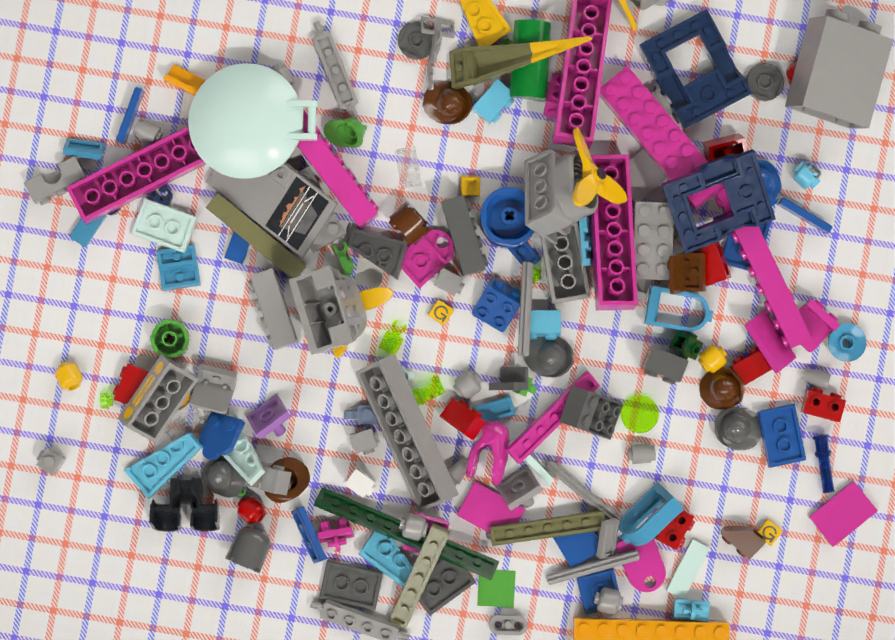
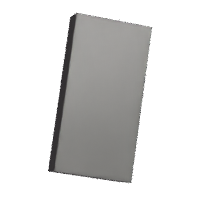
M613 518L601 522L596 557L603 559L615 555L620 520Z

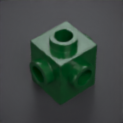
M676 331L669 348L677 352L676 356L686 360L688 358L696 360L703 343L697 340L698 336L691 332L685 334Z

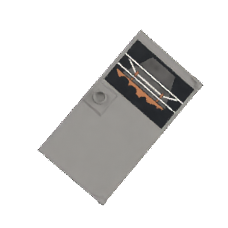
M286 162L281 167L269 172V174L257 178H232L213 169L206 180L208 185L301 258L307 254L314 240L338 205L336 201Z

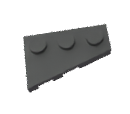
M353 228L348 247L398 280L408 244L400 240Z

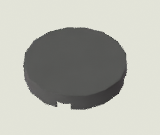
M419 21L408 23L399 33V48L402 54L409 59H424L430 54L433 35L421 33V22ZM423 23L425 29L432 30L430 26Z
M762 63L749 71L746 76V83L752 92L751 96L753 98L766 102L780 95L784 87V77L778 67L773 64Z

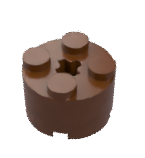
M406 201L389 216L391 220L388 223L395 230H400L403 233L401 237L408 245L412 243L416 245L432 228L426 227L427 221L414 207L408 208L407 206L410 203Z

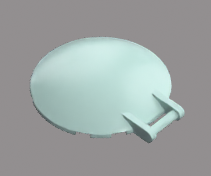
M250 63L231 65L210 76L195 94L188 119L190 138L201 159L215 171L237 179L261 177L281 167L291 157L290 155L299 141H317V134L315 132L318 101L300 100L292 85L282 75L268 67ZM304 108H308V133H303Z

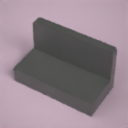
M501 367L500 383H489V390H529L528 367Z

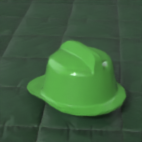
M356 118L331 120L325 124L324 134L327 140L335 146L358 148L363 143L367 126L363 125Z

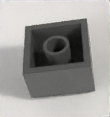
M649 347L641 369L645 370L644 374L654 378L659 375L663 377L662 381L673 385L675 382H681L689 361L661 349Z

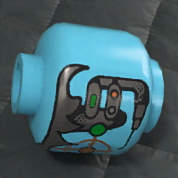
M802 161L792 171L794 173L793 179L803 189L809 187L813 189L821 181L819 179L821 171L811 161Z

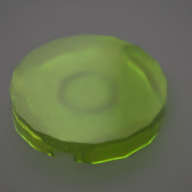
M642 395L633 396L626 400L620 413L624 426L635 433L650 431L657 424L659 418V411L655 402L649 397Z

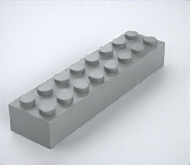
M393 354L356 371V375L418 511H424L459 495L396 355Z

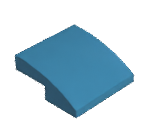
M195 245L187 246L185 253L171 248L157 250L158 268L160 270L163 291L201 286Z

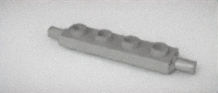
M320 21L317 22L319 29L316 23H313L316 35L312 39L340 109L347 110L350 118H354L353 114L357 118L358 115L354 106L359 102L330 31H323Z
M326 599L323 604L312 600L310 608L320 611V619L379 640H408L410 635L399 631L400 627L398 624Z

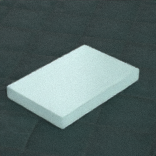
M144 198L131 234L185 253L198 217Z

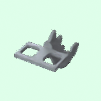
M421 16V33L433 35L427 65L428 90H433V70L440 50L442 36L448 38L455 37L454 22ZM423 21L433 23L434 30L425 29ZM442 24L451 26L452 33L443 32Z

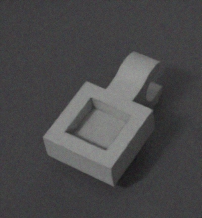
M654 83L656 90L650 93L670 115L673 113L670 107L672 103L666 94L661 95L662 91L659 84Z

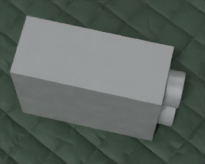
M826 9L825 16L809 18L785 107L849 129L869 128L894 39L880 35L882 26L876 23L859 21L858 26L847 23L849 14L835 9Z

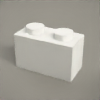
M359 468L355 469L344 484L362 498L365 495L370 496L376 488L374 485L375 480Z

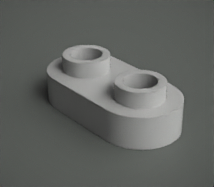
M498 614L492 616L489 620V628L494 634L522 635L527 630V621L520 615ZM501 621L502 626L499 628L496 627L495 622ZM519 621L521 627L515 628L514 623Z

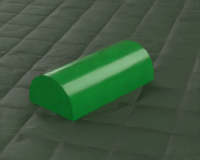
M515 20L513 44L550 41L551 23L540 20ZM549 57L511 71L510 97L540 102L546 101Z

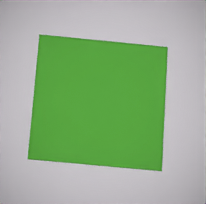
M496 570L492 580L479 575L477 606L514 608L516 571Z

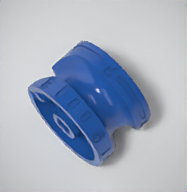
M516 187L500 188L492 192L484 201L480 213V226L483 234L492 244L501 248H516L526 243L535 232L525 225V191ZM508 215L512 217V219H509V221L506 219Z

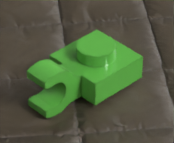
M344 241V249L342 251L337 250L336 245L333 246V249L338 255L345 275L349 276L353 274L352 269H355L351 258L347 259L348 245Z

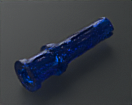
M829 434L812 436V440L815 441L816 452L814 454L818 457L823 493L835 492L829 457L832 453L829 450L828 444Z

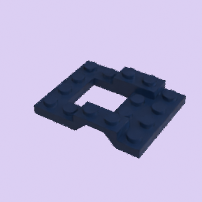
M708 9L639 44L663 95L666 94L672 103L670 107L683 130L752 94L743 75L731 59L726 43ZM699 36L715 70L683 86L666 52Z
M753 149L735 156L733 153L697 166L696 171L661 183L685 254L721 241L729 232L739 228L757 227L776 220ZM723 183L731 211L713 217L712 222L697 227L687 196Z

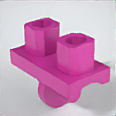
M346 519L337 520L339 529L331 530L330 522L320 523V532H317L320 543L327 542L328 548L335 547L336 552L340 551V545H346V539L354 537L352 526L350 527Z

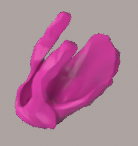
M486 421L482 428L480 439L473 445L470 451L466 470L467 477L475 478L480 453L490 446L494 456L491 479L495 485L501 483L508 461L506 448L510 443L509 430L503 423Z

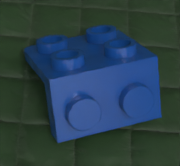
M492 276L474 307L472 315L498 331L504 332L520 307L521 290L513 288L506 284L504 280Z

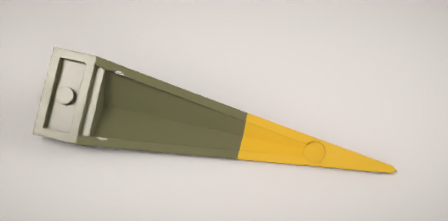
M587 36L533 43L474 46L449 51L452 88L460 89L481 84L591 41L593 38Z

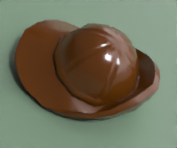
M439 81L434 83L433 90H426L423 106L426 114L437 123L453 125L460 123L470 114L472 99L465 88L454 89L451 82Z
M721 367L715 373L709 371L704 375L699 385L700 396L706 405L719 410L733 408L742 401L745 392L744 381L739 374L727 367Z
M293 457L278 459L270 467L273 468V465L285 467L284 471L291 472L287 495L266 491L264 493L271 501L276 503H284L298 497L310 483V473L307 466L301 460Z

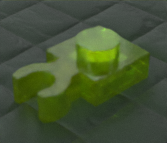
M397 320L392 324V333L386 331L378 347L392 355L397 354L404 340L399 336L407 328V325L404 324L403 328L398 330L396 328Z

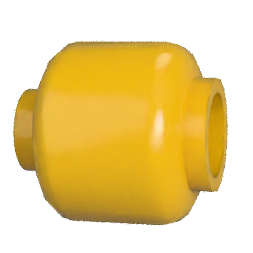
M712 344L699 353L700 359L698 362L706 372L715 373L726 365L725 356H727V353L721 346L717 348Z
M68 361L58 365L55 377L60 388L67 391L79 388L83 381V376L78 365Z

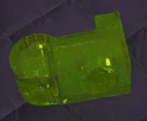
M438 376L430 378L432 384L422 389L412 390L418 405L446 393Z

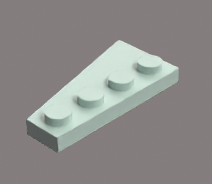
M234 410L228 415L239 419ZM243 427L233 451L223 456L252 486L265 473V470Z

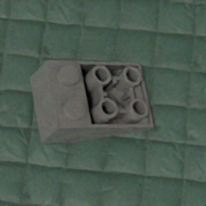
M572 385L559 422L611 440L623 404Z

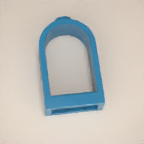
M656 286L650 287L644 324L692 332L701 329L707 322H712L713 311L709 309L706 300L702 296L690 292H681L675 295L694 298L700 302L704 315L702 321L697 326L689 328L656 322L661 292L670 294V290Z
M657 482L622 516L619 523V530L622 533L620 538L627 545L630 542L635 546L644 545L655 538L684 508ZM662 502L664 503L642 525H640L637 528V526L646 517H648Z

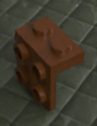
M682 252L671 255L667 262L670 277L668 279L670 294L675 295L684 291H706L705 252H689L686 254Z

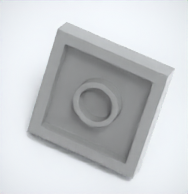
M528 465L495 486L510 511L523 504L524 508L533 506L534 500L532 497L543 491Z

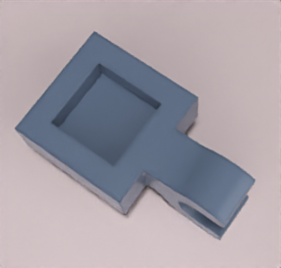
M357 405V411H344V419H358V425L377 424V419L371 405Z

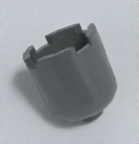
M254 525L253 528L243 527L237 532L225 559L260 574L271 546V539L267 534L263 533L264 528Z

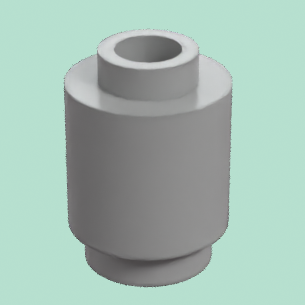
M138 120L133 130V134L137 138L150 144L160 141L163 135L161 127L146 120Z
M637 444L631 445V449H627L628 461L632 460V464L651 463V461L656 460L654 445Z

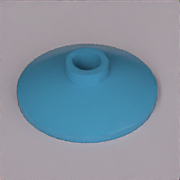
M841 324L836 331H832L829 335V350L840 361H854L861 357L866 349V336L854 324ZM844 339H848L849 344L847 346L843 345Z

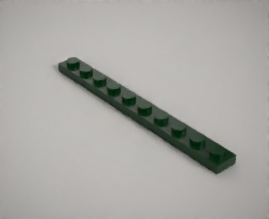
M323 487L314 502L315 507L420 551L429 533L427 531L425 538L421 537L419 541L405 538L402 536V529H399L400 519ZM448 539L439 556L441 560L489 580H492L499 565L498 560Z

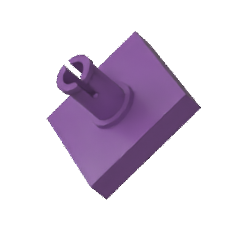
M277 394L246 416L260 440L271 431L277 437L283 435L286 432V428L282 423L291 417Z

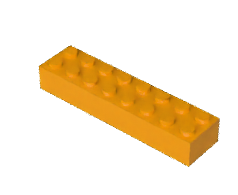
M573 617V640H729L730 623L727 621L710 620L708 622L674 619Z

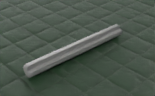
M531 262L522 263L518 334L519 356L529 355L533 263Z
M550 460L545 465L547 470L597 511L604 510L606 519L616 518L621 520L617 513L553 460Z
M636 549L547 574V582L549 585L634 562L639 560L640 556Z

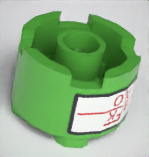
M161 321L152 331L150 336L151 346L159 355L162 354L167 358L180 357L186 353L191 345L190 331L180 321ZM169 334H171V336H175L173 344L171 342H167Z

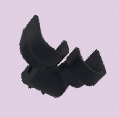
M181 477L171 478L170 503L160 504L156 503L153 499L150 504L149 524L156 531L174 532L181 530L182 516L180 510L182 505L191 506V529L206 532L220 529L219 502L216 498L212 504H203L202 478L192 477L191 480H182Z

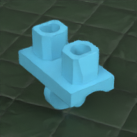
M675 599L673 618L709 622L710 602Z

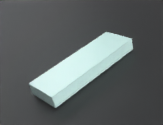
M532 454L525 459L548 485L555 480Z
M692 539L666 591L684 599L710 548Z

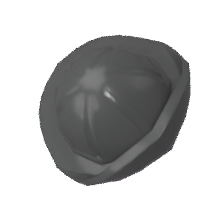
M537 337L535 340H530L529 355L525 356V361L531 371L539 376L556 378L570 370L574 364V353L568 342L560 337H557L555 340Z
M726 408L715 420L717 439L721 444L730 449L749 450L755 447L762 437L758 416L746 408Z
M220 455L215 460H209L202 470L204 484L215 494L230 498L236 497L241 493L245 479L223 455Z

